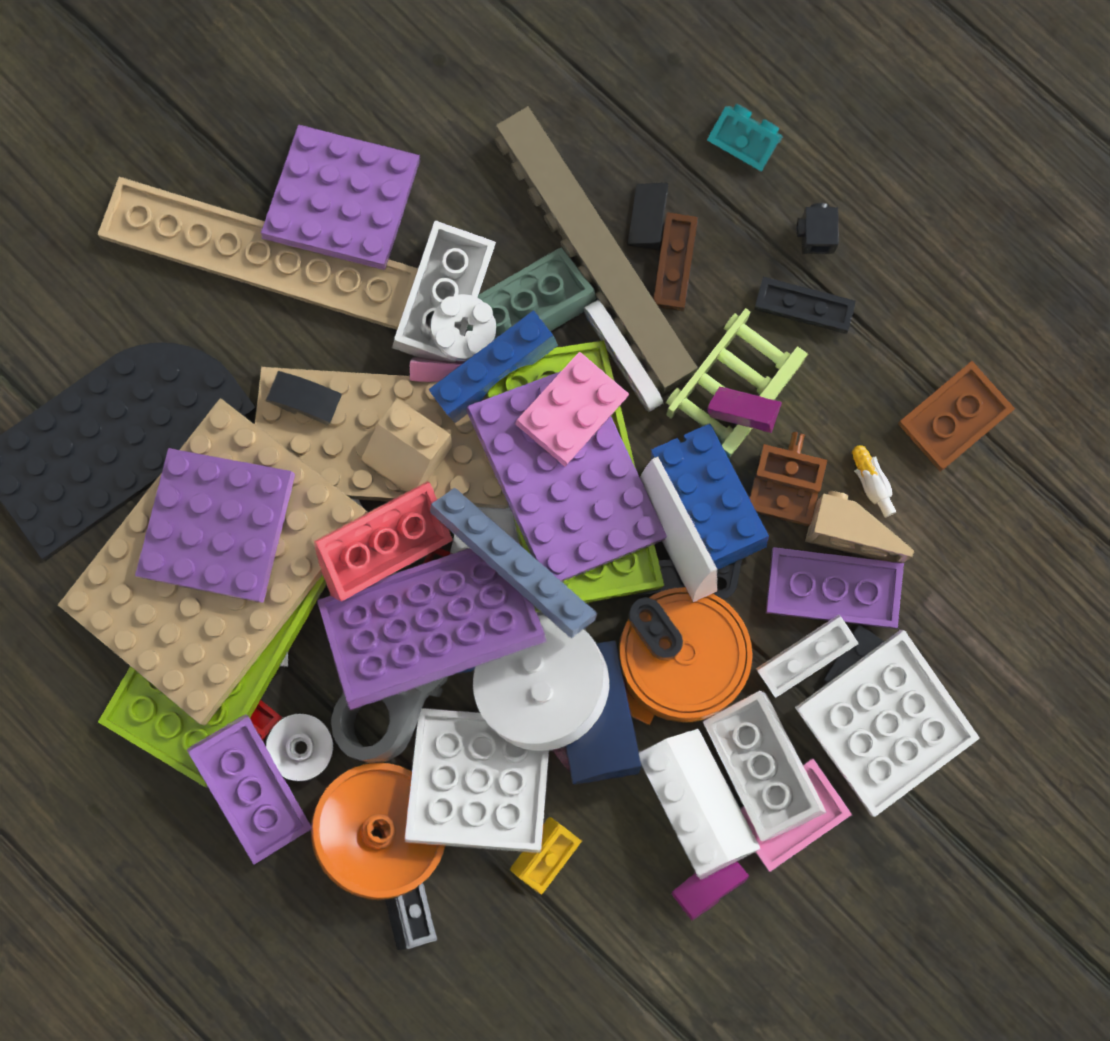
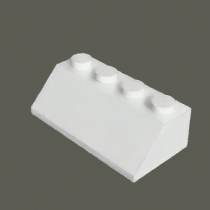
M438 221L434 222L392 348L420 358L456 362V360L445 356L435 341H433L430 332L432 316L436 308L447 297L460 294L478 297L496 243L495 241ZM461 320L460 323L454 324V328L459 329V335L465 336L468 321Z
M699 729L667 738L639 753L641 764L700 879L761 849Z

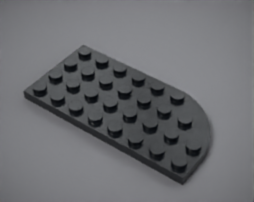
M164 342L142 344L125 349L115 354L0 435V500L41 559L47 561L151 487L163 471L168 448L180 450L220 398L246 418L255 413L257 409L228 369L218 360L198 349Z

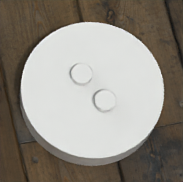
M537 615L544 630L546 642L475 666L473 691L482 717L500 737L523 749L546 751L564 747L576 741L595 724L607 701L609 673L601 651L584 629L571 639L545 615Z

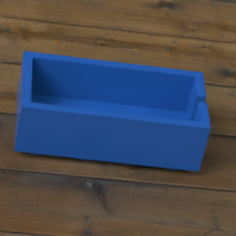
M710 423L685 434L682 443L676 438L651 449V460L659 457L717 570L767 547L769 535Z

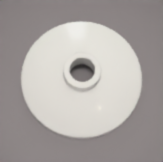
M294 714L283 718L272 728L267 739L266 748L284 778L304 781L316 777L327 767L333 753V740L330 731L322 721L311 715ZM300 741H304L307 744V750L303 754H299L296 751V745Z

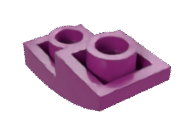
M736 861L703 879H700L697 873L693 874L672 892V896L693 921L718 904L723 896L746 882L749 875Z

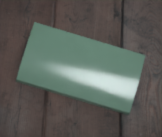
M562 247L484 291L477 297L492 308L496 321L495 335L498 336L533 310L547 328L552 331L583 313L584 307L596 301L594 289ZM468 325L466 332L472 331V326Z

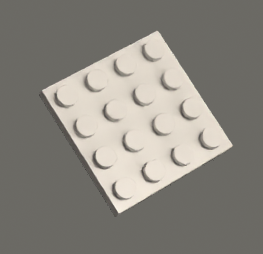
M899 630L795 707L869 814L873 817L877 816L980 739L905 630Z
M422 708L417 724L405 842L541 853L549 750H528L507 742L492 729L481 713Z

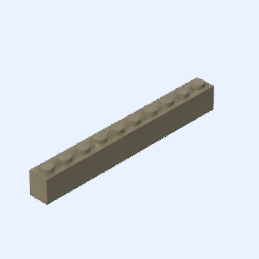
M529 106L497 124V137L494 140L498 149L503 155L508 153L513 161L511 167L514 174L520 181L524 179L530 189L527 192L535 206L541 205L546 213L544 219L552 232L558 231L563 239L560 242L563 250L569 258L574 256L580 265L578 267L579 271L596 290V300H599L605 309H608L619 331L630 343V348L648 371L646 373L655 387L659 388L662 395L692 378L698 369Z

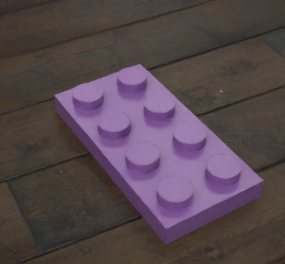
M773 547L765 613L829 621L840 615L844 622L848 624L897 629L904 563Z
M247 714L186 749L253 864H256L311 830L310 823Z

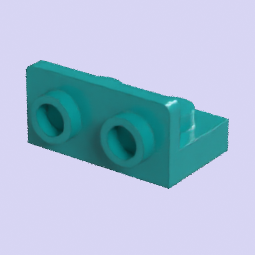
M735 104L734 108L725 106L707 141L754 168L763 171L777 144L783 138L782 135L777 133L779 127L765 119L761 123L750 118L752 112L739 104Z

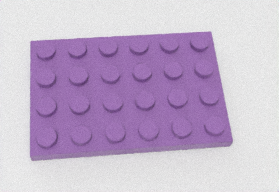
M560 372L469 405L466 411L531 555L563 582L661 542L667 538V535L611 416L566 467L515 424L525 410L558 376Z
M470 548L387 576L343 601L331 596L317 600L350 710L546 642L544 630L533 604Z

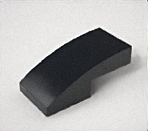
M278 371L265 401L293 414L299 412L325 425H329L342 394L310 380Z

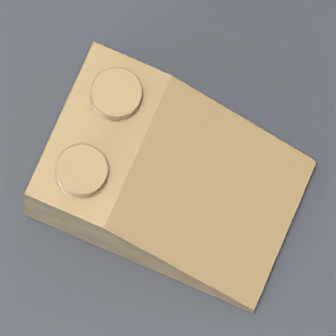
M829 491L828 495L823 494L816 501L812 522L808 527L805 542L881 561L904 563L913 557L914 550L857 502L848 500V495Z

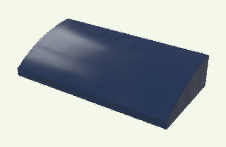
M615 640L596 644L605 659L609 673V691L605 707L595 724L582 737L566 745L573 785L637 775L642 766Z

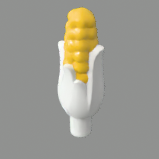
M858 445L854 447L852 454L857 467L854 472L860 478L867 497L873 504L879 505L885 518L895 514L896 510L890 500L892 488L878 464L877 457L870 456L865 446Z

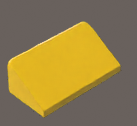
M549 817L543 824L541 853L522 852L510 870L519 879L542 895L582 841L555 819Z

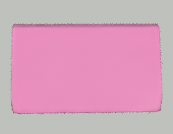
M413 357L410 360V381L439 382L466 361L456 360V362Z

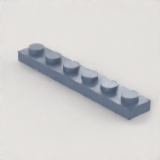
M456 488L431 504V514L568 637L572 639L595 621L597 613Z

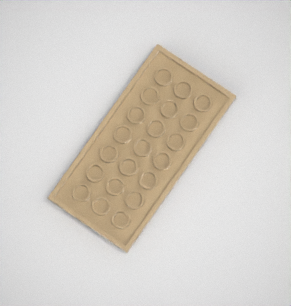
M261 367L255 425L351 499L389 502L406 493L361 462V458L378 422L398 398L451 434L452 449L426 481L431 483L437 500L456 488L476 507L506 509L509 505L468 414L454 423L428 390L438 382L410 381V376ZM278 371L310 380L342 394L329 425H325L299 412L293 414L265 401Z

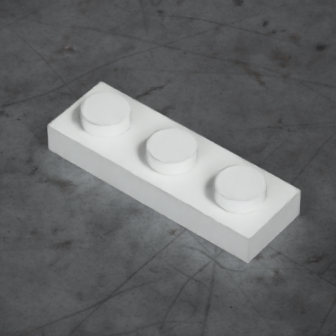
M837 615L756 668V670L776 698L859 643L842 617Z

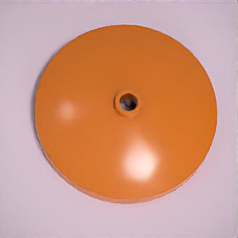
M388 763L364 764L341 774L328 786L321 796L312 819L311 838L313 849L323 871L343 890L367 899L395 898L417 888L433 873L439 864L445 845L405 842L412 771ZM373 829H378L381 832V839L378 836L374 837L372 835Z

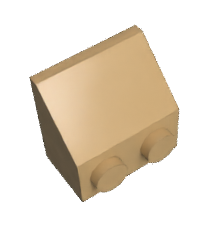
M397 398L378 422L361 458V462L403 491L408 492L425 483L452 449L451 434Z

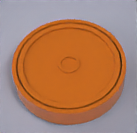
M686 587L667 589L652 595L649 598L654 599L661 605L681 633L683 638L682 649L671 660L657 659L648 650L628 619L618 645V656L626 689L644 709L666 720L695 722L716 715L725 709L741 692L751 670L752 645L743 620L726 601L714 594H710L695 602L692 601ZM647 612L639 614L643 622L651 620V616ZM666 639L659 640V646L662 649H669L670 642Z

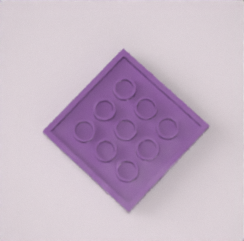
M298 125L261 231L262 239L385 270L418 169L419 155Z
M168 448L135 576L264 603L295 473L283 469Z

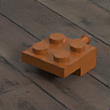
M792 432L788 450L765 444L761 448L749 499L757 514L809 527L812 522L818 493L821 490L827 460L802 454L801 449L805 435L800 433L798 436V432Z

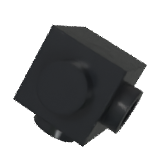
M825 203L812 204L810 207L805 208L802 218H797L796 234L797 237H802V254L835 253L839 245L838 207H829Z

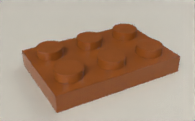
M971 361L905 416L898 425L941 472L1015 408L977 365Z

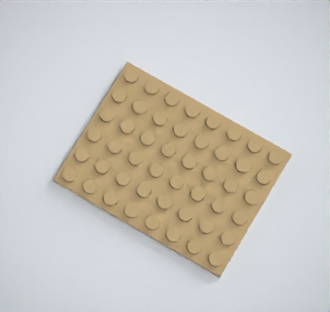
M221 398L180 450L283 469L295 473L264 603L135 576L161 478L160 474L58 604V606L200 725H206L323 575L314 541L368 513L363 507Z

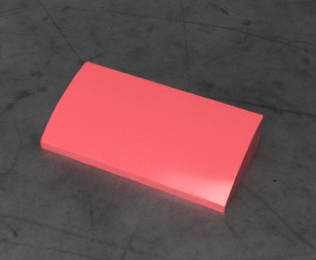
M430 482L421 484L314 541L319 565L322 568V574L331 597L343 601L453 541L449 529L430 513L431 504L437 500Z

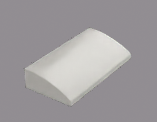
M656 457L646 466L640 479L667 535V538L662 543L692 601L695 602L717 592V568L659 457Z
M760 690L703 721L762 842L826 813L766 693Z

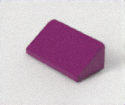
M719 386L708 405L707 411L711 418L772 433L782 403Z

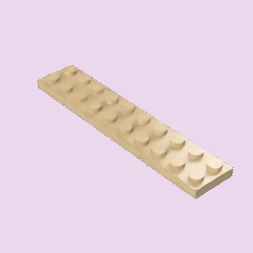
M122 177L118 178L98 232V236L101 239L398 330L418 268L388 259L386 269L382 270L265 240L261 236L265 221Z

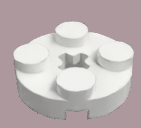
M460 294L447 297L434 311L430 325L431 337L445 356L457 361H467L494 340L496 321L492 308L481 299L471 295ZM461 320L468 321V325L472 326V331H467L465 336L459 335V329L454 328V324L460 323Z

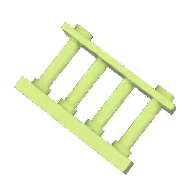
M746 308L740 316L733 314L724 327L727 333L686 386L682 390L677 387L666 401L669 405L666 414L668 417L672 418L680 409L702 426L710 423L728 458L732 456L752 428L738 424L734 429L730 426L726 428L687 399L698 384L713 395H715L719 386L724 387L706 374L718 359L757 388L756 392L760 394V397L775 400L808 355L798 346L792 354L787 351L783 353L746 326L745 323L751 313ZM736 335L776 363L775 367L779 371L773 379L768 376L764 378L726 350V347Z

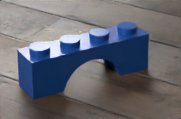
M533 310L428 390L450 419L456 423L468 414L466 411L467 407L482 401L485 394L499 380L520 367L533 365L556 348L558 344L553 334Z

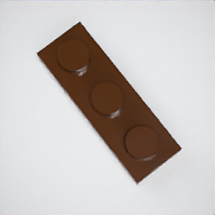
M666 213L653 299L659 308L684 311L698 217Z

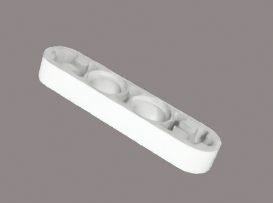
M596 300L584 307L587 319L601 341H605L606 349L644 408L650 412L662 405L663 400L660 393L603 304Z

